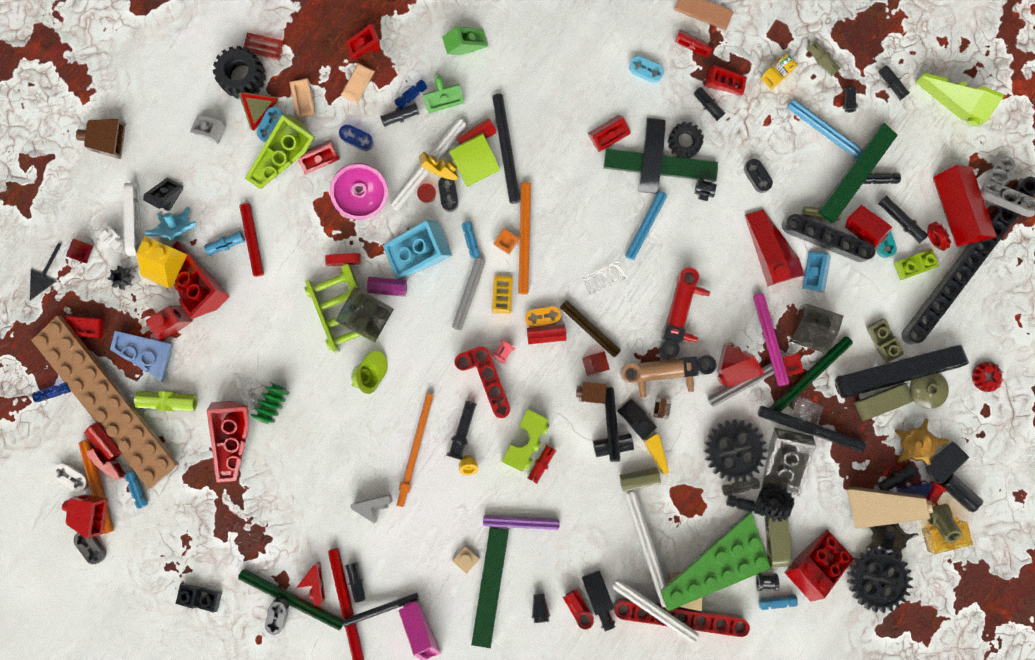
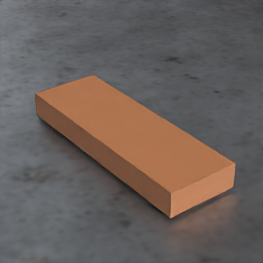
M678 0L674 9L677 12L723 30L727 29L734 12L706 0Z

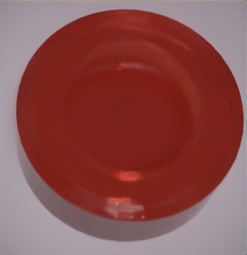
M425 183L419 186L417 196L421 202L431 203L436 198V190L431 184Z

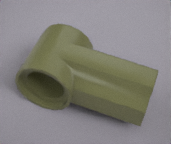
M945 503L932 507L933 513H930V519L927 520L930 525L936 526L943 539L952 543L961 538L962 531L953 520L952 511L948 504Z

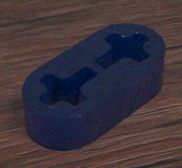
M348 124L343 125L339 129V136L343 142L362 151L372 149L374 141L367 132ZM350 130L351 134L355 137L353 138L351 136H347V138H345L346 136L344 135V132H348ZM358 138L362 140H365L367 138L369 144H364V146H362V143L358 140Z

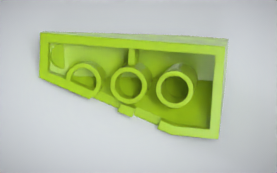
M927 73L921 74L915 81L916 84L971 126H980L987 122L1004 97V94L987 87L979 86L978 89L967 87L966 82L950 83L948 78Z
M282 115L245 179L259 189H262L303 156L315 136L305 124L292 115Z

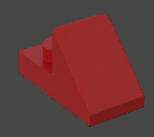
M374 24L368 25L346 41L352 59H358L368 51H380V41Z
M321 562L314 564L296 587L312 586V589H310L311 601L314 600V606L322 605L326 601Z

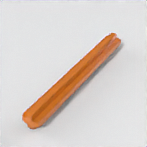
M90 440L80 441L78 446L92 496L105 498L98 468L86 454L92 450ZM108 505L103 534L114 531Z

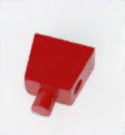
M167 306L146 320L154 336L161 342L193 322L181 306Z
M83 494L64 501L62 510L67 512L66 525L87 539L103 534L108 499Z

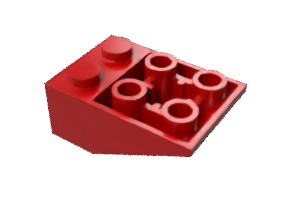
M827 529L792 561V565L784 573L807 599L813 602L826 598L854 558Z

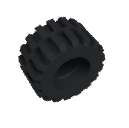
M231 46L228 47V51L225 49L221 51L223 54L221 56L218 55L216 57L218 61L213 64L216 68L213 69V74L218 85L229 96H233L236 99H239L240 92L259 93V88L264 87L262 80H266V75L264 74L266 71L255 53L246 47L243 49L241 46H236V49ZM242 65L248 66V73L243 79L231 80V75L235 68Z

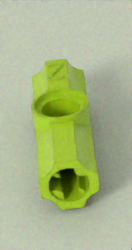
M137 391L134 396L135 408L156 409L157 411H196L198 399L197 395L176 394V392Z

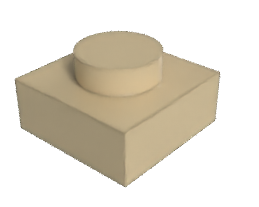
M465 545L452 562L467 574L480 558Z

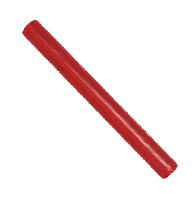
M338 548L328 550V556L342 617L345 619L353 616L354 613ZM355 623L345 627L352 660H364Z

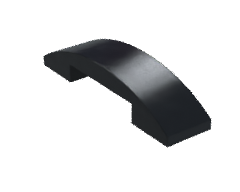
M646 118L645 142L638 192L657 194L664 149L665 120Z

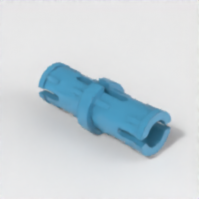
M238 231L226 237L221 236L219 240L205 244L204 248L208 256H211L223 250L228 251L230 247L244 243L245 238L242 232Z

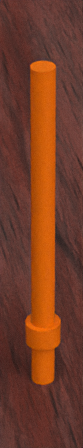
M426 393L403 482H400L398 489L400 493L396 505L404 507L407 493H410L412 486L410 482L434 396L430 393Z

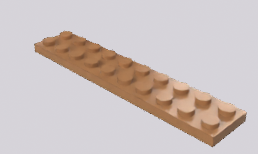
M62 315L56 316L31 340L94 421L99 422L107 435L118 446L121 455L148 489L153 488L179 465L178 461L82 340L74 333V330L67 324Z

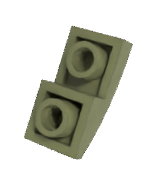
M882 318L866 327L885 362L888 363L904 355L898 338L893 336L886 319Z

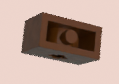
M581 382L580 386L578 385L576 388V397L579 398V402L605 404L607 384Z

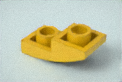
M425 151L419 155L421 166L429 172L450 180L458 179L457 167L452 161L448 162L444 158L438 161L433 155L429 156Z

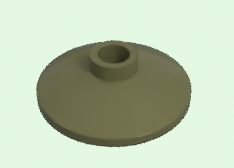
M938 373L912 380L910 393L917 405L926 409H934L946 401L949 387L945 378ZM931 386L934 387V393L930 392Z

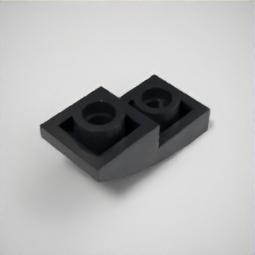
M600 570L581 577L595 616L613 610L614 606Z
M180 584L175 604L215 613L218 612L222 592Z

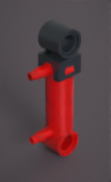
M685 268L678 274L667 322L661 339L665 341L658 347V353L663 359L669 360L678 356L680 352L678 343H682L683 340L689 342L698 341L697 336L686 333L684 328L693 295L709 296L710 291L696 286L699 281V273L694 268ZM684 274L692 276L691 283L684 280ZM667 344L673 347L671 355L665 353L664 348Z

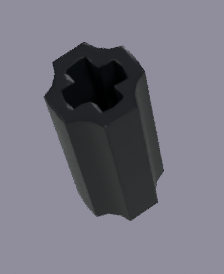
M631 434L618 436L620 453L634 450ZM608 438L592 441L596 458L609 455Z
M954 474L943 485L940 484L969 512L977 511L983 504V500Z

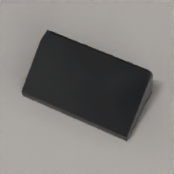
M952 441L931 462L930 466L927 465L926 473L943 485L970 457Z

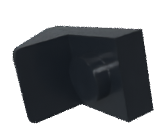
M166 178L146 192L143 200L158 209L163 208L170 211L182 192L183 186Z
M632 399L617 410L620 416L642 440L657 428L646 415V412Z

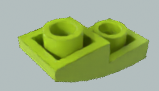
M933 249L893 263L900 281L939 267Z

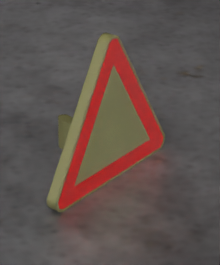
M247 92L239 93L250 129L255 131L266 111L274 107L278 98Z

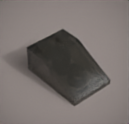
M774 428L761 487L765 488L766 485L769 487L775 485V488H777L779 485L782 490L786 488L787 493L791 492L792 495L800 497L816 449L814 437L808 434Z

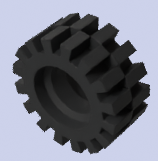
M682 122L681 125L680 123L672 129L668 139V148L672 149L671 153L677 154L676 157L682 156V158L695 156L704 142L702 141L704 135H701V128L698 130V125L695 124L693 126L692 122L688 124ZM682 134L690 135L693 140L692 145L689 147L680 145L679 136Z
M766 485L759 492L756 501L757 511H761V516L766 515L765 519L767 520L772 518L773 522H776V519L782 522L783 519L787 520L792 512L795 503L794 497H791V492L787 493L786 488L782 490L779 485L777 488H775V485L770 487ZM770 501H775L779 503L780 506L774 505Z

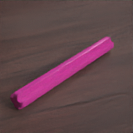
M759 293L753 296L777 385L784 386L789 384L788 376L763 293Z

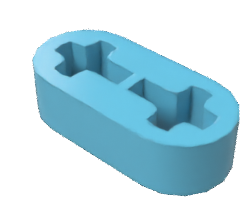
M635 56L630 61L629 71L633 75L651 83H657L662 79L664 70L661 65L641 56ZM637 62L641 63L638 70L635 69L634 65L637 64ZM654 70H657V71H658V72H657L658 75H656L655 77H653V76H652V72H653Z

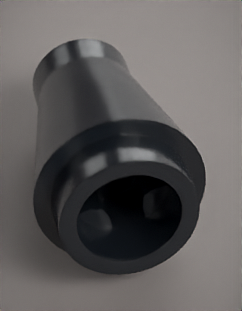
M545 593L534 594L531 618H533L534 623L549 622L551 615L545 599Z

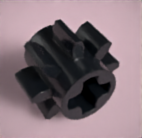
M703 177L702 181L697 180L694 194L698 195L699 200L708 201L709 197L714 198L717 184L712 183V178Z
M118 265L116 270H110L111 274L107 279L113 282L112 287L117 288L119 286V289L125 290V286H132L131 281L135 276L129 274L131 269L125 268L123 270V267Z

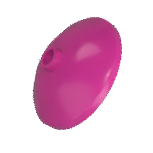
M353 163L341 168L334 175L330 185V197L333 205L341 214L351 219L363 220L375 216L383 209L388 197V187L385 178L376 168L363 163ZM356 186H362V190H356Z

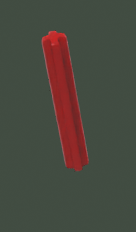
M243 203L239 207L252 274L254 277H261L264 275L251 205Z

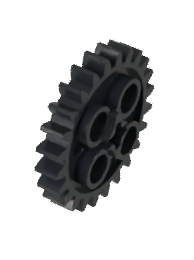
M736 419L732 420V424L725 420V426L718 423L719 430L712 428L711 430L714 435H707L710 442H704L705 445L709 446V449L703 450V452L709 453V456L704 458L708 461L711 460L708 467H715L713 474L720 472L719 478L723 479L726 476V481L728 482L732 480V477L736 483L739 482V477L744 482L746 481V476L753 479L752 472L754 471L759 474L760 472L757 467H764L761 460H767V457L762 455L768 451L762 448L767 443L766 441H760L763 434H756L758 428L751 430V423L745 426L744 420H740L739 424ZM743 433L746 440L743 444H740L738 436ZM722 439H725L728 444L725 449H721L719 446ZM752 446L750 449L737 451L736 454L729 453L722 457L719 456L720 453L733 451L734 447ZM747 452L751 454V460L748 463L743 458ZM727 458L733 460V465L730 468L725 466Z
M880 549L874 550V553L872 550H867V555L860 552L861 559L854 558L857 564L849 565L854 570L853 572H847V574L852 576V579L847 580V582L853 584L848 589L855 592L852 597L859 599L858 604L864 605V608L868 610L872 608V611L876 613L878 610L885 613L886 608L893 612V605L900 608L899 601L906 603L904 595H911L907 592V588H913V586L908 584V581H912L913 578L907 576V574L912 572L910 569L905 568L908 564L907 562L901 561L902 558H898L892 552L886 553L883 550L880 551ZM871 564H874L875 570L870 573L869 567ZM893 568L894 574L889 577L888 572ZM867 575L878 579L883 578L888 581H896V585L864 579L863 576ZM871 583V590L866 592V586ZM890 587V594L885 596V590Z

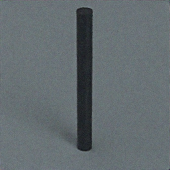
M418 592L342 619L343 625L347 627L404 606L406 603L420 600Z

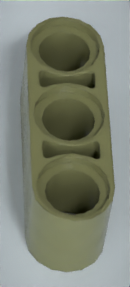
M902 383L854 402L861 421L907 405L914 400L907 383Z
M769 518V520L765 519L767 555L770 567L791 566L792 556L788 518L787 520L783 519L782 522H779L778 519H776V522H773L772 518Z

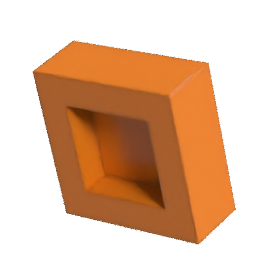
M503 228L493 245L510 255L520 238Z

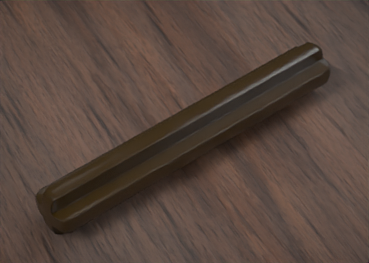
M566 300L561 304L560 309L611 356L616 357L621 352L618 346L569 301Z

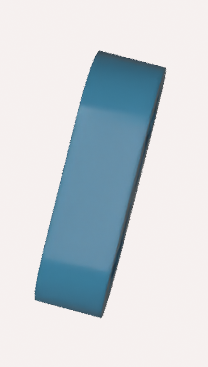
M269 108L257 129V136L265 143L269 136L266 135L264 137L262 132H267L268 130L271 135L283 115L278 108ZM277 113L279 118L273 120L271 118V115H275Z

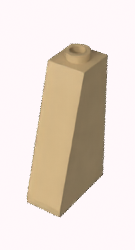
M848 487L847 489L856 529L930 519V513H933L931 501H927L926 496L860 487Z

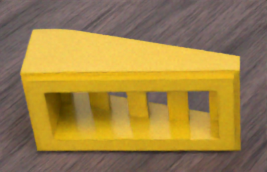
M494 276L492 314L511 315L512 276ZM498 281L509 282V286L497 284ZM497 289H508V293L497 292ZM497 296L508 297V300H497ZM496 303H497V304H507V308H506V307H496Z
M654 433L644 439L643 442L661 473L668 474L669 468L659 433Z

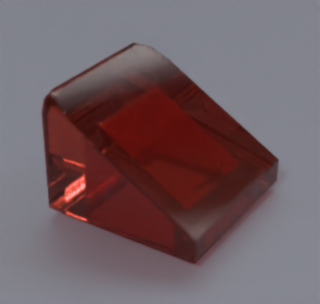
M605 351L582 358L587 376L610 370Z

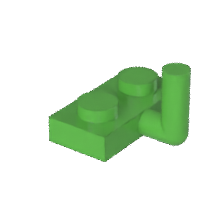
M438 73L434 75L437 90L423 94L428 114L464 104L460 85L456 84L444 88L441 75Z

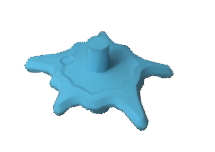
M187 207L179 215L165 213L162 217L160 214H157V218L161 223L155 229L145 231V234L147 236H161L164 239L178 240L185 231L197 226V222H189L190 219L187 216L190 208Z

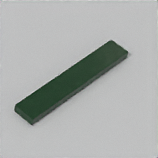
M885 123L881 124L817 212L830 223H835L898 134Z
M606 149L603 169L641 173L643 153ZM663 156L660 176L702 180L703 177L712 178L713 182H716L718 162Z
M493 527L489 529L472 646L491 648L509 530Z

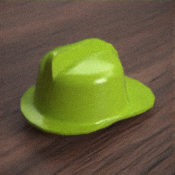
M380 351L369 352L362 362L355 366L351 373L352 386L354 388H359L365 394H371L377 389L387 372V359Z

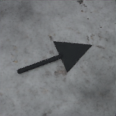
M61 243L57 244L42 274L31 269L30 301L56 282L45 275L58 253Z

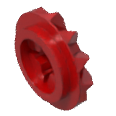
M936 221L930 223L927 228V234L931 243L941 251L950 248L951 240L947 229H944L943 225Z
M981 362L976 365L972 372V381L976 388L983 392H993L1000 388L1004 379L1002 377L1003 371L1000 370L999 365L992 362ZM985 373H991L992 375L990 377L992 378V380L986 381L985 379L987 378V376L985 375Z

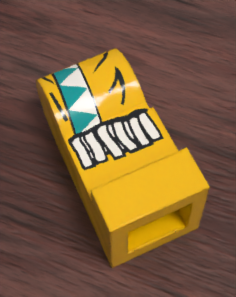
M788 53L773 67L769 68L760 79L773 90L799 64Z

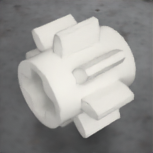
M102 227L96 233L99 237L96 241L106 250L109 248L115 250L121 244L119 242L121 235L112 227L108 229Z

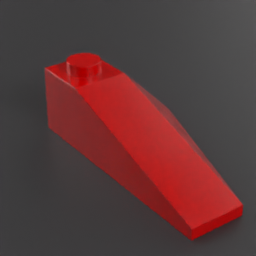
M732 342L723 345L717 368L719 374L717 378L722 386L732 387L765 374L754 355L747 351L742 352L739 346L735 347Z

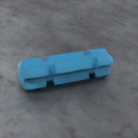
M470 221L462 223V229L465 232L464 236L467 247L470 249L471 259L480 257L479 248H477L478 245L474 231H472V223Z
M130 471L126 473L124 477L126 482H129L128 488L132 498L135 499L134 504L136 508L140 509L147 506L148 503L146 498H143L144 492L140 482L137 481L136 472Z
M796 595L769 597V599L766 597L760 598L758 601L761 610H769V607L771 609L787 608V605L789 607L798 606Z

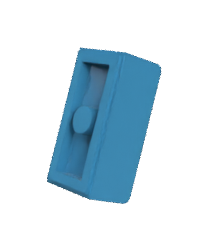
M809 251L803 289L825 292L831 256L828 253Z

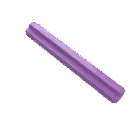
M485 515L483 517V525L491 527L559 530L560 526L559 519Z

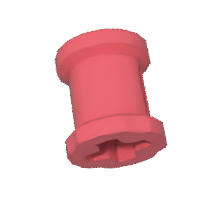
M501 339V344L495 353L492 352L491 356L505 364L507 357L515 348Z

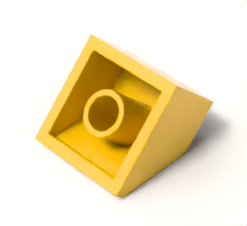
M144 236L136 253L141 276L168 289H172L187 256L185 253Z

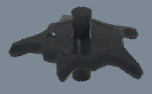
M899 523L869 527L873 532L871 536L873 542L866 549L868 551L881 549L886 553L892 552L901 559L903 557L902 549L906 547L907 541L917 537L918 533H905Z

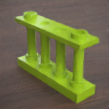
M349 264L341 266L343 272H340V275L313 285V282L309 279L305 281L307 285L304 287L308 297L312 298L328 338L325 340L326 345L334 353L340 352L338 345L359 336L368 335L371 339L379 336ZM341 282H347L349 290L346 293L320 303L317 292ZM349 299L355 301L357 307L354 310L327 320L324 313L325 309ZM356 317L362 319L363 325H361V328L334 338L331 327Z

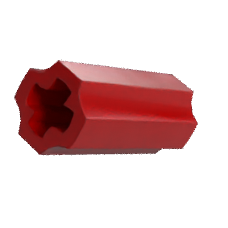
M487 118L456 138L460 145L483 133L485 139H488L497 132L491 120Z
M565 324L527 328L528 345L566 341Z
M99 422L85 430L84 434L106 462L113 461L121 455L118 446L107 435Z

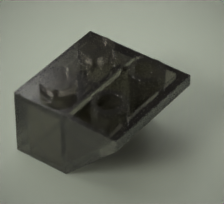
M354 287L335 321L376 342L394 309Z
M810 304L801 305L789 342L827 354L839 333L844 315Z

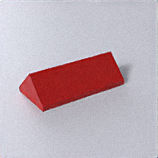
M956 164L933 177L956 247L996 237L972 167Z

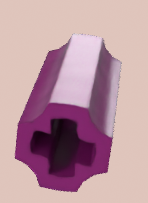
M368 277L367 293L406 297L407 280Z

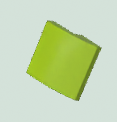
M483 133L448 150L467 187L500 171Z

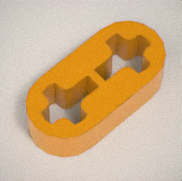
M554 306L532 309L525 315V321L530 327L555 324L561 318L560 310ZM550 310L558 314L555 320H551L550 317L544 318V315L550 314ZM532 313H535V316H542V319H537L535 324L528 320Z

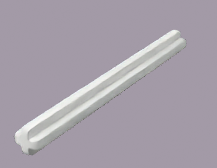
M459 118L429 156L433 155L439 161L457 139L456 137L465 129L466 123ZM420 165L390 202L391 207L399 210L429 171Z
M635 491L626 494V498L661 606L665 607L660 590L666 586L637 494Z

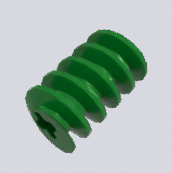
M271 381L269 382L272 386H265L269 392L261 394L265 400H258L262 406L254 407L258 414L250 415L265 424L275 423L276 420L272 416H278L279 412L276 409H282L283 407L279 402H285L286 398L283 395L290 394L286 388Z

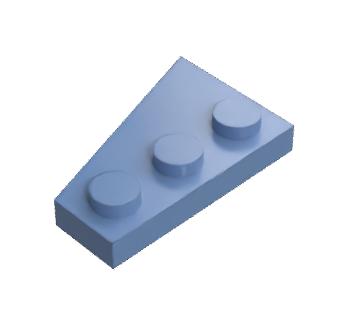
M115 331L110 350L137 365L143 371L153 375L159 381L164 382L173 344Z

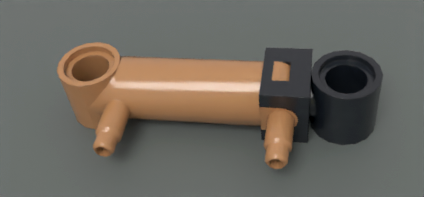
M709 355L699 358L694 356L630 363L621 369L620 375L623 381L627 383L638 382L640 397H646L645 381L686 377L688 392H694L693 376L712 374L716 370L717 363ZM703 360L709 362V369L707 371L701 367ZM628 368H632L636 372L633 379L628 378L626 375Z

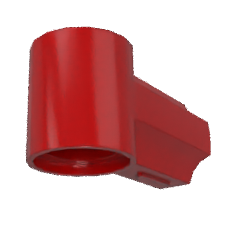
M576 588L562 598L574 616L577 625L581 629L587 630L593 626L594 616ZM584 614L589 615L591 618L590 622L586 624L580 621V617Z

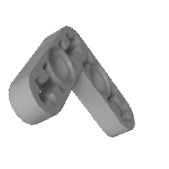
M1001 156L981 189V196L985 200L1023 216H1034L1035 198L1004 186L1015 167V161L1009 156ZM1003 164L1007 165L1005 170L1001 169ZM993 176H1000L1002 181L994 179ZM1005 196L1012 197L1014 202L1006 200Z

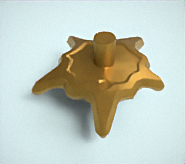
M928 418L924 420L919 428H911L908 431L896 429L895 433L902 439L900 445L903 448V452L898 457L897 462L902 463L906 460L914 459L915 461L921 460L930 466L931 457L936 454L937 447L948 444L949 440L938 438L928 431Z

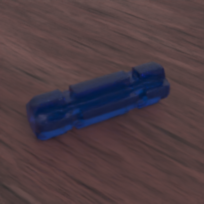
M422 79L416 82L415 86H411L401 94V97L399 96L394 100L395 105L400 109L406 106L405 103L411 102L420 95L419 92L427 89L426 83Z
M65 382L58 386L55 385L42 391L33 392L32 398L34 402H41L45 399L70 393L71 390Z

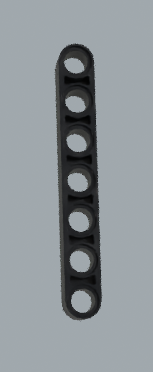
M956 345L846 374L836 378L835 383L841 398H847L957 369L969 364V360L963 346Z

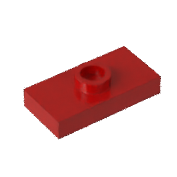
M65 315V321L71 326L77 336L103 338L104 319Z

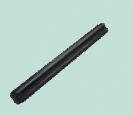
M495 94L492 96L509 202L510 204H517L521 200L503 94Z
M760 406L757 414L761 418L858 452H864L866 444L862 440L765 406Z

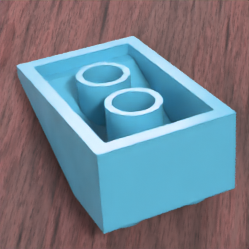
M426 220L383 245L396 279L412 275L453 256L439 221Z

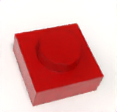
M799 353L782 357L787 376L804 372Z

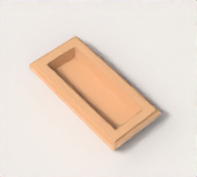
M358 63L341 96L358 104L375 71Z
M309 79L290 82L296 117L316 115Z

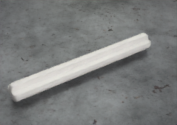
M620 579L615 580L612 586L613 589L690 642L695 643L699 634Z

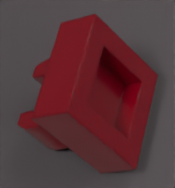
M72 239L66 257L87 263L93 246Z

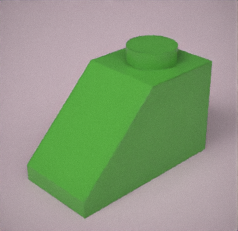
M456 26L442 36L446 52L451 55H463L488 47L484 31L480 28Z

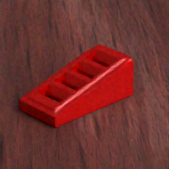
M713 65L707 71L704 86L743 95L747 77ZM736 80H739V82H738V87L736 88V87H735Z

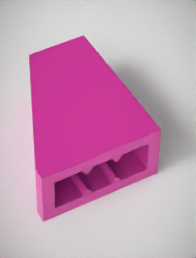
M417 602L406 603L398 611L413 655L420 660H428L441 654L422 606Z

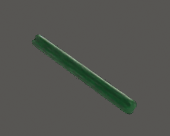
M848 336L843 337L769 408L782 412L853 344V341Z
M245 569L239 573L238 579L274 598L283 597L289 602V606L338 631L342 629V619L330 612L314 606V604Z

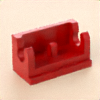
M860 205L847 218L844 227L859 239L871 243L875 249L888 237V233L892 230L890 224L863 205Z

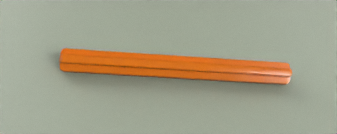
M530 182L521 183L519 294H528Z

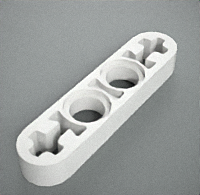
M125 183L123 187L125 251L128 256H137L136 253L141 244L139 187L137 183Z

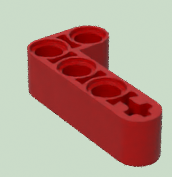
M481 346L457 355L454 361L456 368L460 371L477 368L494 415L498 418L507 417L510 413V406L488 349ZM478 351H485L487 358L483 361L477 360L476 354ZM462 357H466L469 360V364L465 368L460 367L458 364L459 359ZM486 368H490L494 372L493 377L490 379L483 377V371ZM497 386L500 388L501 392L498 397L490 395L491 387ZM504 397V401H501L503 407H507L505 415L496 412L499 406L497 403L493 404L492 400H499Z

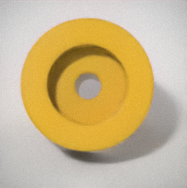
M470 455L464 456V459L459 462V472L462 475H473L479 470L477 460L471 458Z

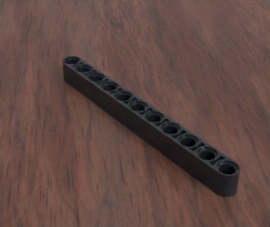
M1029 176L1017 181L1011 189L1033 197L1035 195V177ZM1005 196L1006 200L1013 202L1012 197ZM999 205L990 215L996 237L968 244L903 330L902 340L905 343L917 344L926 339L1019 216L1018 213ZM980 242H981V243L983 244V246H984V247H983V250H982V249L980 248V246H979V243H980ZM968 257L972 259V265L969 263ZM957 272L961 274V279L957 277ZM946 286L950 289V294L946 293ZM935 301L939 304L938 310L934 307ZM923 316L928 320L927 325L923 323ZM912 331L916 333L915 340L911 337Z

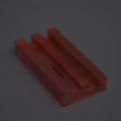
M247 32L243 49L246 47L254 52L255 55L280 61V55L283 52L282 48L285 42ZM250 39L275 44L278 47L250 42ZM248 46L255 47V48H260V49H264V50H268V51H273V52H276V54H275V53H271V52H266V51L258 50V49L249 48Z

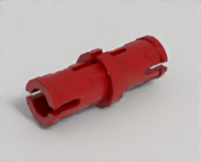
M546 444L539 459L535 460L536 464L529 476H527V479L533 480L534 483L538 484L545 469L548 470V464L557 450Z

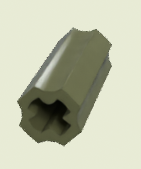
M658 468L619 475L623 492L661 484Z

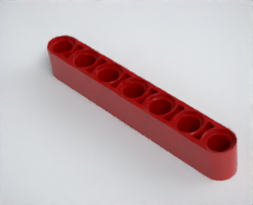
M619 598L613 604V610L619 619L667 626L648 612L643 616L637 615V611L641 607L629 599ZM655 603L675 618L678 614L684 613L685 619L681 622L695 631L735 637H745L750 631L749 623L739 615L707 610L697 611L683 607L668 611L666 607ZM620 605H627V611L619 613L618 607ZM699 616H704V622L699 625L696 624V619ZM719 619H723V625L721 627H716V621ZM738 622H743V627L740 630H735V625Z

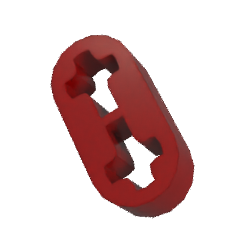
M360 253L325 255V266L361 264Z

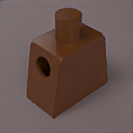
M119 119L89 120L86 130L77 129L76 139L84 141V147L93 152L121 159L126 124Z

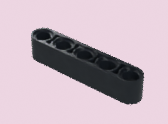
M792 214L782 222V229L785 233L854 261L865 262L875 255L876 250L871 243L799 214ZM789 220H793L796 223V228H792L789 225ZM807 227L813 229V235L808 234ZM825 234L830 235L831 243L826 241ZM843 241L849 244L848 250L843 247ZM861 248L866 250V257L861 254Z

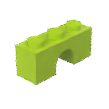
M527 409L519 427L529 433V441L522 447H517L510 443L502 462L523 472L524 468L528 470L533 460L530 456L533 451L537 452L541 444L539 438L541 434H546L550 426L547 423L549 419Z

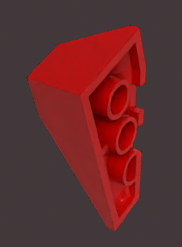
M764 209L746 214L747 225L767 286L805 276L799 257Z
M176 241L171 248L187 254L174 284L175 290L178 291L180 299H178L180 306L191 319L217 310L230 297L229 294L179 241Z
M233 401L211 402L207 408V417L216 483L236 481L249 429L247 405Z

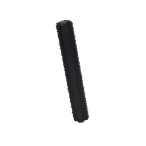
M606 387L605 413L610 462H619L620 448L614 388Z

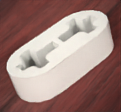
M65 463L59 464L53 469L54 478L70 489L83 491L89 487L87 475L74 466ZM66 469L65 473H67L70 476H61L62 472L60 470ZM74 478H75V479H81V478H82L81 482L83 483V485L77 486V485H78V481L74 480Z

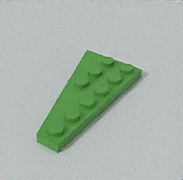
M748 512L744 515V518L739 523H735L730 531L717 539L695 562L689 564L684 572L677 575L660 590L666 610L671 611L771 569L752 513Z

